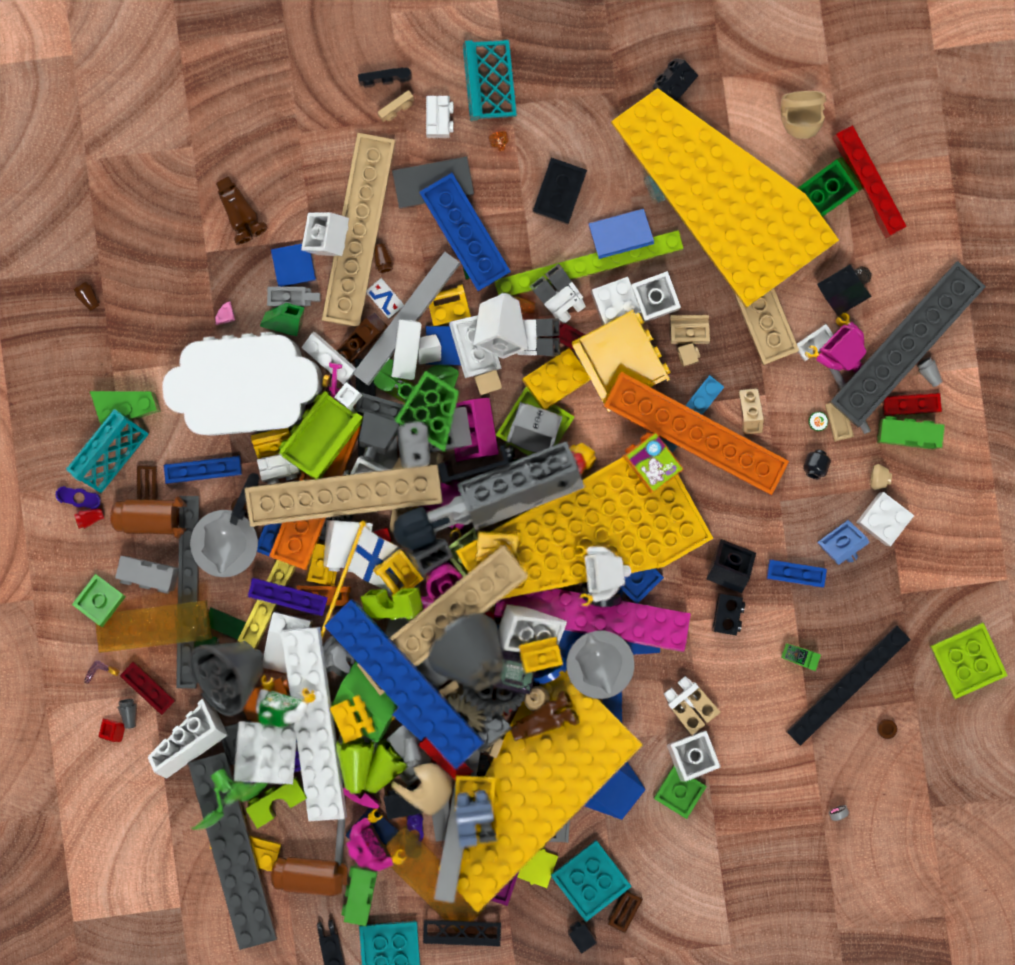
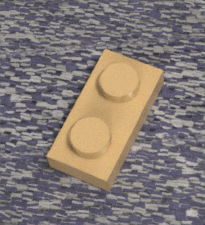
M408 90L378 111V116L382 122L386 120L391 121L401 109L406 110L411 107L414 101L413 95Z

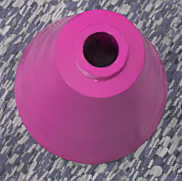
M448 560L426 573V590L429 597L435 602L462 580L463 576Z

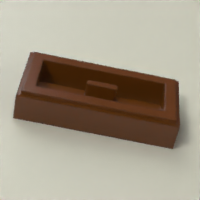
M137 465V499H142V469H145V499L149 500V469H152V500H157V465Z
M628 890L624 892L608 925L626 933L643 898ZM627 896H629L630 898L624 910L622 911L617 923L615 924L614 921L621 907L623 906ZM633 900H637L624 926L621 927L620 925Z

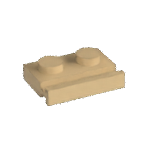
M671 315V344H709V315Z

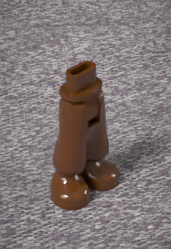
M225 177L216 183L219 189L218 194L226 210L231 227L238 232L234 238L236 245L247 243L253 239L245 223L250 226L254 237L260 236L268 229L266 223L257 221L256 212L246 201L236 183H232L229 177Z
M565 690L561 691L556 701H548L539 709L520 719V721H516V724L511 726L512 729L510 730L514 740L518 741L522 738L525 740L544 732L558 729L563 726L564 722H568L571 725L579 724L580 721L577 713L570 707L572 706V701ZM563 708H567V709H565L564 711H562L561 713H558V714H557V711H558V710L563 709Z

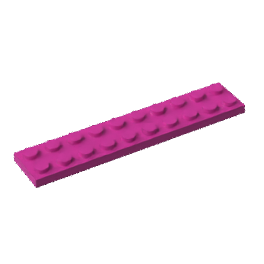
M560 589L513 596L496 602L494 617L503 618L507 605L522 606L566 620L567 623L564 630L583 634L593 631H608L620 636L626 642L680 652L685 651L691 613L621 601L618 605L612 607H598L592 604L583 606L581 604L587 602L582 597L579 598L580 593Z

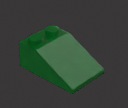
M843 157L836 159L798 187L799 190L807 195L822 217L863 189Z

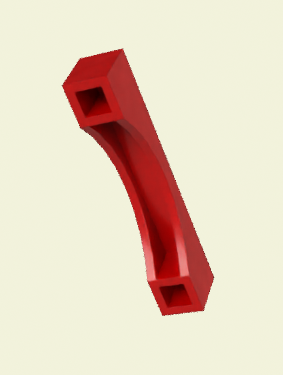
M852 125L835 134L832 140L840 155L860 182L885 239L905 229L907 225L854 126Z

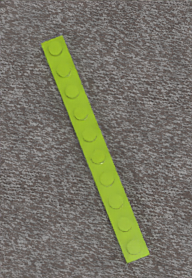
M679 230L653 237V245L601 259L598 258L597 253L501 278L495 282L498 295L507 293L515 296L533 291L529 286L542 276L550 285H553L545 274L557 264L564 269L570 280L683 250Z

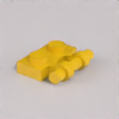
M360 695L352 698L355 703L354 706H351L348 699L330 707L345 744L364 736L361 729L363 727L366 728L368 734L375 731L372 725L374 722L372 718H369L365 709L367 706L364 701L362 702ZM355 711L359 712L362 719L361 722H358Z

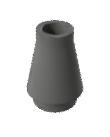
M134 699L121 700L117 707L125 729L136 727L137 704L134 703Z

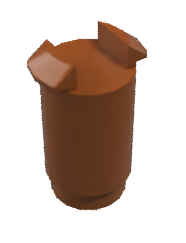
M180 496L175 497V500L127 499L125 501H117L111 508V526L115 531L125 532L126 534L174 535L176 539H179L187 529L178 528L179 507H187V505Z
M297 857L279 858L274 862L271 872V883L274 888L288 893L334 897L342 893L343 885H347L348 867L343 863L339 865L338 861Z

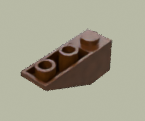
M374 313L366 317L336 351L352 363L388 326Z

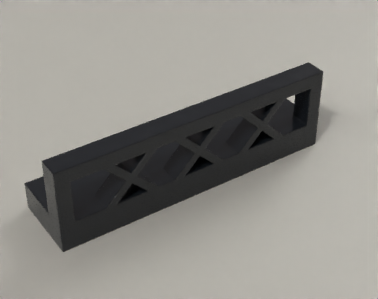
M424 919L423 944L500 947L501 922ZM428 924L437 925L440 931L427 932ZM450 925H455L460 931L458 933H447L445 930ZM469 926H475L479 933L467 934L465 930ZM488 927H497V935L485 934L484 931Z

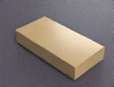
M831 403L826 404L825 408L834 442L854 437L850 420Z

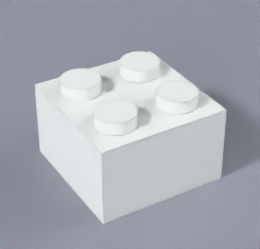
M308 213L301 250L319 256H342L345 248L349 218L334 213Z
M668 271L631 284L644 323L678 311L681 308Z
M628 277L592 289L591 291L602 325L631 310H634L635 314H641Z
M879 492L856 523L884 545L891 546L914 515L886 493Z
M707 731L698 732L667 745L680 781H688L720 768Z

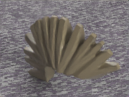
M454 694L453 699L451 696H448L449 704L463 719L468 720V724L472 729L482 732L481 728H484L485 725L479 721L486 720L485 716H480L484 714V710L477 711V705L471 707V701L466 703L465 695L461 701L460 694H457V698Z

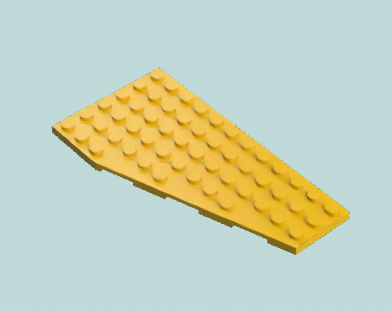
M657 88L611 121L615 130L746 308L839 241L804 192Z
M623 457L582 479L585 488L529 509L490 531L491 533H513L518 535L516 560L529 575L528 578L501 599L588 582L585 556H588V554H585L582 558H576L575 554L581 555L583 553L581 549H575L578 545L583 546L585 549H588V547H605L613 552L616 557H621L623 566H630L631 573L665 567L713 539L678 474L654 493H649ZM478 539L456 551L468 574L483 563L476 560Z
M562 670L559 672L560 676L539 686L544 687L549 692L550 701H556L559 693L565 690L572 701V706L570 707L577 713L580 723L571 725L568 722H564L563 726L558 729L550 730L525 740L522 738L518 741H515L511 731H508L503 738L504 740L497 758H493L484 776L495 777L494 821L491 822V827L496 831L497 841L479 843L481 824H475L477 845L464 847L457 891L477 912H480L643 746L597 698L588 697L578 691L570 681L567 670L565 672ZM524 701L519 706L510 726L515 725L516 721H520V719L533 712L526 707ZM563 708V709L558 710V711H557V714H558V713H561L562 711H564V710L567 709V708Z

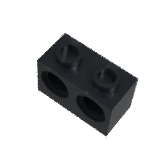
M718 593L712 626L713 632L737 636V632H740L742 627V621L739 620L740 613H744L745 602H743L742 597ZM729 600H734L736 606L733 610L729 611L726 608V603ZM726 619H730L732 627L726 630L723 627V622Z

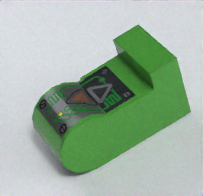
M786 643L781 658L816 671L821 654Z

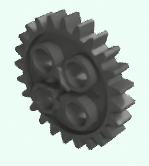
M505 678L506 683L510 682V684L514 683L515 685L523 686V682ZM501 680V683L496 684L495 701H493V684L480 691H476L474 688L463 684V695L466 696V701H471V707L477 705V711L484 709V714L491 711L492 716H494L495 712L502 716L503 711L507 714L510 713V709L516 711V707L521 706V702L524 701L526 692L525 686L521 689L505 685Z

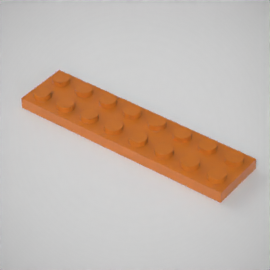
M359 426L322 478L342 476L359 437L361 426ZM302 472L299 481L312 478ZM327 517L282 523L269 557L307 570Z

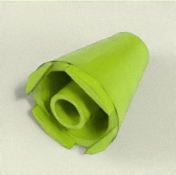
M357 738L346 744L343 739L341 744L339 741L336 742V751L345 789L349 790V793L358 794L361 793V790L365 789L375 742L369 740V743L364 742V738Z
M381 739L372 756L364 789L368 793H377L407 769L404 760L386 739Z

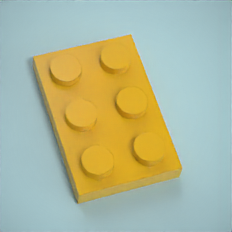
M570 348L522 379L535 400L544 410L591 380Z

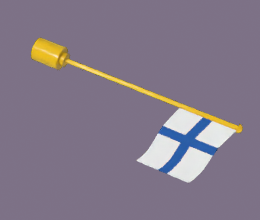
M364 521L359 523L358 533L321 630L322 638L326 630L325 625L330 620L348 569L361 579L382 589H387V593L392 597L393 593L381 577L374 573L373 569L401 548L375 535L366 528ZM388 568L386 570L387 574L397 585L399 579L391 568Z

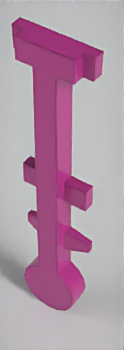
M329 363V367L333 368L332 387L329 386V391H331V397L338 401L335 398L336 392L340 391V388H337L338 369H342V365Z

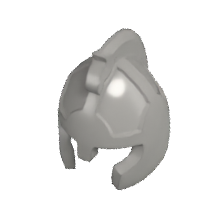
M332 635L323 644L326 672L333 671L341 677H346L350 672V666L347 662L351 661L350 665H353L354 658Z

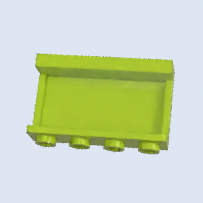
M326 391L323 394H318L313 402L315 405L311 410L307 409L302 416L303 421L300 425L296 424L293 427L291 437L288 441L285 439L279 447L281 457L316 480L322 478L363 422L362 416L350 411L329 396Z

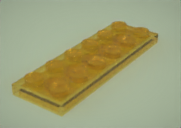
M207 600L114 612L103 628L95 623L99 653L212 639Z
M406 826L385 845L391 855L390 858L398 850H403L399 857L407 858L400 865L393 863L391 868L444 920L474 921L487 908L485 906L480 912H477L458 891H456L454 903L434 899L439 876L438 868L441 860ZM450 925L457 933L460 931L455 925Z

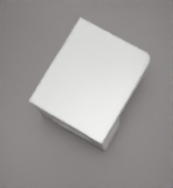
M435 334L420 337L417 356L419 365L441 361V344Z
M346 382L335 395V398L343 406L356 414L357 412L353 406L361 398L362 394Z

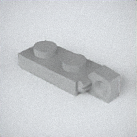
M268 287L267 289L268 307H278L284 303L306 307L311 306V302H321V294L311 293V288Z

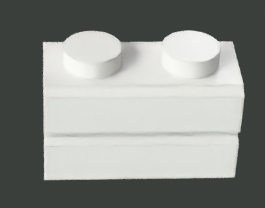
M426 96L427 138H450V132H453V121H450V113H453L454 105L453 102H450L449 96Z
M280 454L257 459L262 482H267L268 485L279 483L278 479L286 477V481L298 478L297 474H301L300 469L281 457Z

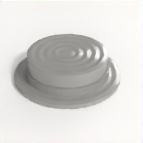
M218 510L207 514L196 524L191 535L190 547L195 562L202 570L216 577H231L242 573L252 564L258 550V537L254 526L250 527V522L245 516L243 520L239 519L237 526L230 524L231 510Z
M589 632L581 636L572 645L568 653L567 673L569 679L578 691L588 697L604 699L615 696L626 688L633 676V653L629 645L620 636L612 632Z

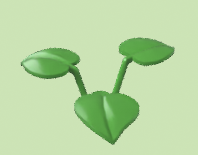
M389 359L374 378V383L380 390L387 392L392 391L396 384L399 387L398 394L405 399L406 403L416 386L408 383L400 384L398 380L401 378L392 377L394 360ZM435 365L427 370L428 373L449 386L455 387L459 376V371L448 365Z
M225 769L215 772L211 779L216 785L214 790L219 808L205 817L197 826L191 827L192 830L211 827L225 815L222 812L223 807L219 791L225 793L230 790L229 795L223 801L225 805H229L238 799L241 802L254 799L264 790L268 783L257 782L254 785L242 782L234 783L229 778Z

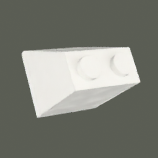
M502 293L480 303L474 338L475 346L502 359L528 349L519 300L513 298L510 294Z
M326 520L323 566L329 567L328 571H340V568H345L360 527V522ZM366 523V528L372 531V524Z

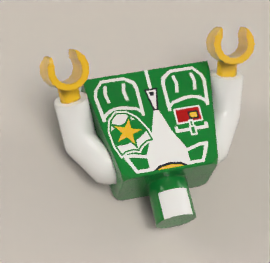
M264 675L261 678L263 690H260L256 701V712L259 714L258 720L263 726L272 725L278 728H284L294 722H298L309 706L307 704L314 702L316 695L313 690L310 693L308 688H304L302 691L304 700L275 691L269 692L268 690L274 687V681L271 677V680L266 682L267 679Z

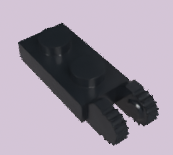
M393 68L359 74L358 80L359 85L364 86V88L374 87L376 83L389 85L394 83V80L404 83L411 80L412 72L409 68Z
M252 473L248 476L232 511L230 524L237 526L239 519H244L247 511L244 509L247 503L245 488L258 486L260 479L258 474Z
M334 920L328 921L331 935L327 936L324 934L322 923H317L324 965H345Z

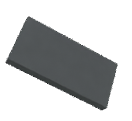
M467 157L392 170L399 209L424 205L425 202L419 192L451 173L455 176L466 196L474 195Z

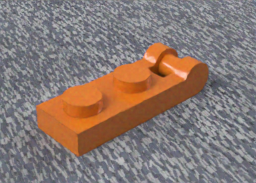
M297 585L299 590L328 597L326 606H331L338 587ZM341 587V600H337L335 606H345L350 601L349 593H351V587Z

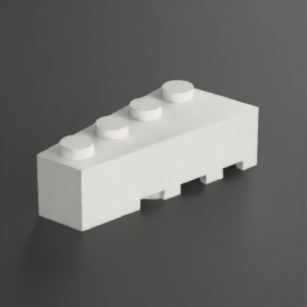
M201 699L197 703L198 707L185 716L186 720L180 726L177 725L172 730V735L168 739H164L148 756L154 773L168 778L228 736L217 710L210 706L206 700Z

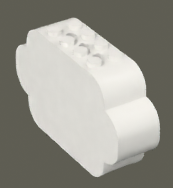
M263 332L261 336L257 337L253 334H242V338L227 335L222 336V340H218L215 337H205L203 341L193 342L184 348L180 356V367L173 368L164 377L163 397L171 410L184 413L185 422L189 429L201 435L213 436L272 431L287 427L292 429L296 424L299 425L303 421L302 416L306 411V405L313 403L318 394L322 393L323 379L320 368L313 361L301 356L300 348L294 341L281 335H275L272 332Z

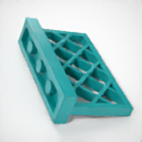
M509 40L465 41L462 48L470 121L516 117ZM496 46H505V55L502 58L493 51ZM476 47H484L488 54L482 59L477 55ZM490 54L499 60L494 68L485 61ZM500 63L507 67V73L504 77L495 70ZM481 64L490 70L485 78L478 72ZM492 72L501 79L496 86L487 80ZM502 81L509 86V92L506 96L497 89ZM483 83H486L493 89L487 97L480 92V87ZM494 91L503 98L498 105L489 99ZM504 100L511 105V112H504L499 108ZM487 101L495 109L491 113L483 114L482 105Z
M114 409L66 470L76 480L82 481L102 493L149 433ZM128 424V430L121 432L123 428ZM141 432L137 439L132 440L134 433ZM128 436V442L121 443V437ZM116 439V445L109 447L110 444ZM128 447L126 453L120 455V449ZM116 451V457L108 459V453ZM104 454V460L97 462L98 459ZM116 462L114 468L108 470V464ZM104 466V472L96 474V468ZM91 470V476L85 477L86 474ZM104 477L101 484L97 486L96 479Z

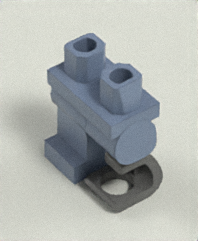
M486 790L476 791V801L469 802L468 793L457 794L455 808L460 847L477 845L475 824L477 823L481 824L479 843L497 841L496 831L491 827V822L494 821L491 800L488 799Z

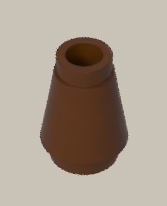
M385 244L375 245V269L378 270V273L392 271L394 263Z
M87 282L73 289L76 293L75 296L89 311L100 306L91 285H88Z

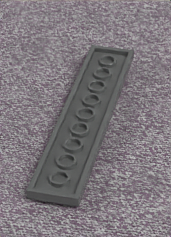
M956 261L833 397L830 403L859 428L986 286L960 262Z
M227 752L188 763L203 819L219 808L214 790L216 785L211 776L215 772L225 769L229 778L234 782ZM230 790L225 793L219 791L223 807L222 812L225 815L216 824L206 828L238 947L239 950L275 941L278 937L240 800L238 799L232 804L225 805L223 801L229 795Z

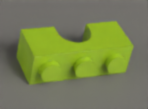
M418 588L401 589L392 596L393 601L389 598L387 589L369 590L361 596L365 613L370 618H374V620L384 618L395 620L403 617L414 619L417 614L424 610Z
M296 776L293 778V784H282L277 789L273 786L264 792L266 794L264 797L259 799L257 796L250 800L246 811L258 829L276 817L272 810V802L274 800L282 799L286 801L291 809L307 799L304 787Z

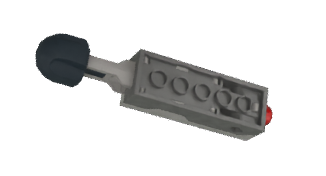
M563 442L458 484L461 495L455 497L449 505L426 513L423 507H418L399 516L394 523V537L403 547L409 549L418 548L434 542V532L454 524L466 525L472 522L475 530H478L583 489L585 487L581 475L587 466L582 453L570 451L567 442Z

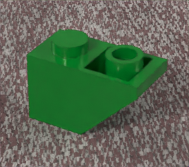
M284 303L265 312L260 327L297 337L302 326L304 307Z

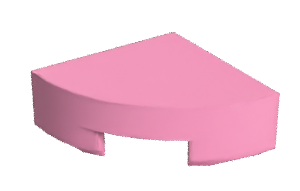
M231 302L225 303L219 309L215 319L216 325L235 321Z

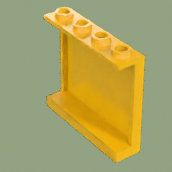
M634 310L572 342L573 348L603 403H605L620 372L649 387L665 379L667 381L670 380L668 374L671 372L667 364L661 363L659 358L662 355L658 347L653 348L650 342L653 338L648 329L644 331L641 325L644 321L640 313L635 314Z

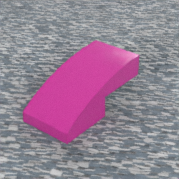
M345 786L343 787L344 795L363 806L377 809L381 804L368 792L361 796L359 793H349V790H346Z

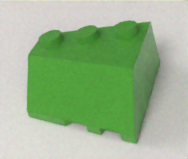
M425 371L395 419V422L403 427L406 423H423L427 427L428 442L445 452L459 391ZM416 428L410 430L414 434L418 433Z
M355 661L350 672L343 680L331 707L348 699L351 706H354L355 703L352 698L360 695L362 702L364 701L367 706L365 709L369 718H372L374 722L372 725L375 731L368 734L365 727L361 729L365 737L378 743L385 736L394 717L392 714L397 710L398 706L386 693L379 695L357 666L358 662ZM355 711L358 722H361L362 719L359 712Z

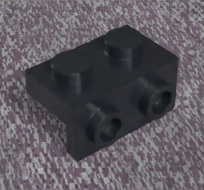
M678 58L668 64V68L656 78L652 86L655 90L657 88L676 102L699 76L685 60Z

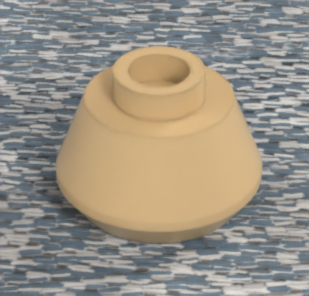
M877 464L872 469L870 487L873 490L886 488L887 484H891L892 473H889V469Z
M542 686L531 687L530 690L526 691L524 697L526 707L533 712L550 701L549 692Z

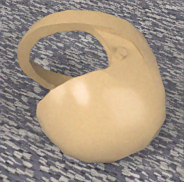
M798 91L782 96L781 120L788 134L797 139H809L819 132L825 118L823 115V110L825 109L823 104L827 101L825 93L820 91Z
M427 763L414 767L415 772L422 781V785L417 790L411 792L396 782H393L392 788L421 811L432 816L447 803L452 794V786L447 773L441 767L433 763Z

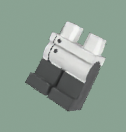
M557 264L545 274L556 288V291L543 276L529 287L555 318H559L560 321L566 323L571 318V315L567 312L570 307L573 306L579 312L586 306L582 300L583 296L564 269Z
M559 318L523 320L528 349L519 352L518 355H560V338H540V336H560Z

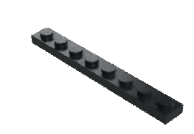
M897 625L894 626L786 732L801 746L911 639Z

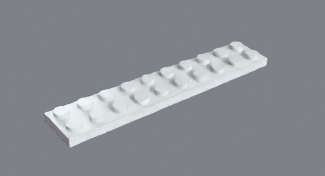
M320 627L284 630L281 632L290 696L304 700L302 695L304 688H308L310 693L313 690L316 695L315 701L307 704L309 706L302 719L294 722L304 793L307 797L305 800L308 821L345 819L347 812L340 763L336 751L334 721L330 710L331 700Z

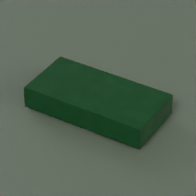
M210 607L203 625L238 640L246 621Z

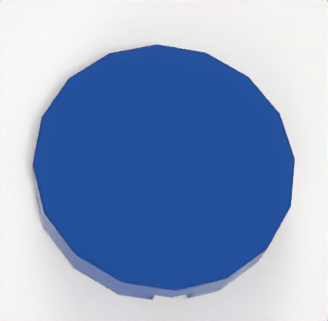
M561 657L563 665L534 671L532 676L534 682L544 684L560 676L559 672L567 670L566 658Z

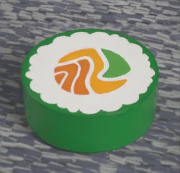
M822 412L813 413L808 419L809 427L814 431L824 430L828 425L827 416Z

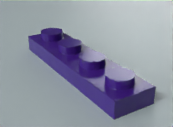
M252 578L247 596L320 616L324 614L328 597L256 578Z

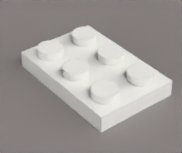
M478 315L449 323L465 378L501 369L498 356L474 345Z

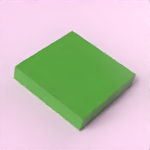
M95 574L72 605L103 628L126 596Z
M673 765L655 794L654 799L687 819L707 786L695 778L688 781H680L676 768Z

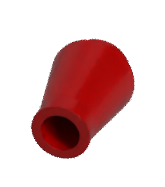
M101 508L78 511L77 514H74L79 529H86L104 519Z

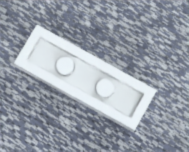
M316 332L311 333L301 347L331 374L333 368L329 367V363L341 364L342 369H338L337 379L343 385L346 382L348 383L353 376V372L356 370L349 361Z

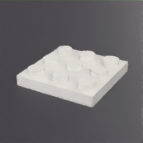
M238 722L234 781L293 784L296 750L295 726L288 725L284 728H278L272 725L263 726L260 723Z

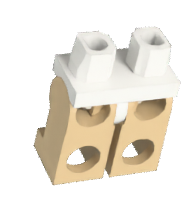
M685 676L677 682L684 691L677 695L671 687L664 695L669 702L670 708L688 732L694 735L705 724L693 709L697 710L706 723L721 712L695 682L692 683Z

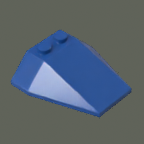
M626 762L584 806L622 820L646 789L629 763Z

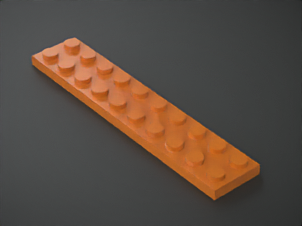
M620 372L603 405L604 408L652 433L656 432L659 437L769 495L773 494L789 463L788 460L622 372Z

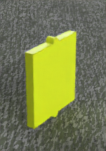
M545 849L540 850L519 871L517 878L526 880L531 885L536 884L547 888L558 856L546 852Z

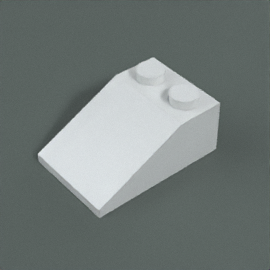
M507 605L498 629L500 646L503 650L520 652L519 645L557 637L556 641L557 645H559L567 622L566 620L527 607Z
M277 611L273 612L262 661L263 667L287 674L281 632L284 630L311 628L313 620Z

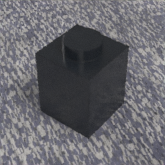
M584 920L581 922L576 921L569 926L568 935L581 954L597 944L595 936Z

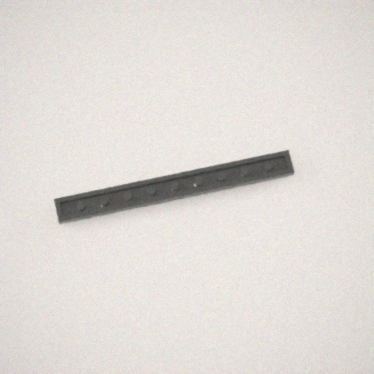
M180 496L187 507H179V528L187 529L179 538L176 688L196 689L197 684L194 683L189 668V657L195 649L194 642L198 640L199 566L192 556L190 540L194 527L200 521V496Z

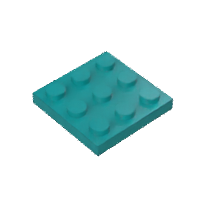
M597 840L593 841L551 874L553 880L586 922L632 887Z
M417 921L367 924V926L359 925L362 965H420Z

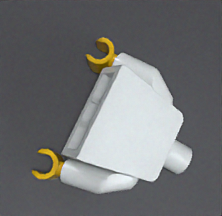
M581 545L575 547V549L583 551L581 555L575 554L576 558H582L585 554H588V556H585L588 589L592 595H580L579 598L588 597V602L581 605L587 606L591 601L598 602L610 599L618 591L619 586L625 584L624 577L631 575L630 566H623L622 558L616 557L613 552L605 547H588V549Z

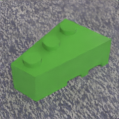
M90 391L101 425L114 409L131 421L161 411L156 395L153 392Z
M885 416V419L879 420L877 443L933 450L939 449L943 445L945 425L935 424L933 421H923L921 423L916 422V419L904 418V421L897 420V417Z
M357 862L354 866L350 867L349 878H351V883L347 885L345 897H348L347 904H343L341 916H344V922L367 926L377 872L368 867H360Z

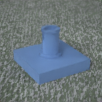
M849 520L818 541L819 546L838 565L845 560L847 562H854L852 555L856 560L858 558L856 552L870 543L868 538Z

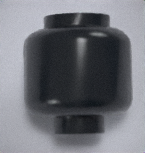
M816 450L807 454L803 470L809 478L819 480L827 475L831 460L826 455V452Z

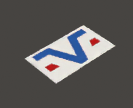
M382 278L367 289V294L388 319L404 306Z

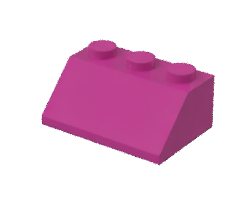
M490 398L471 399L456 403L455 408L466 407L472 441L470 446L454 449L456 462L498 455Z

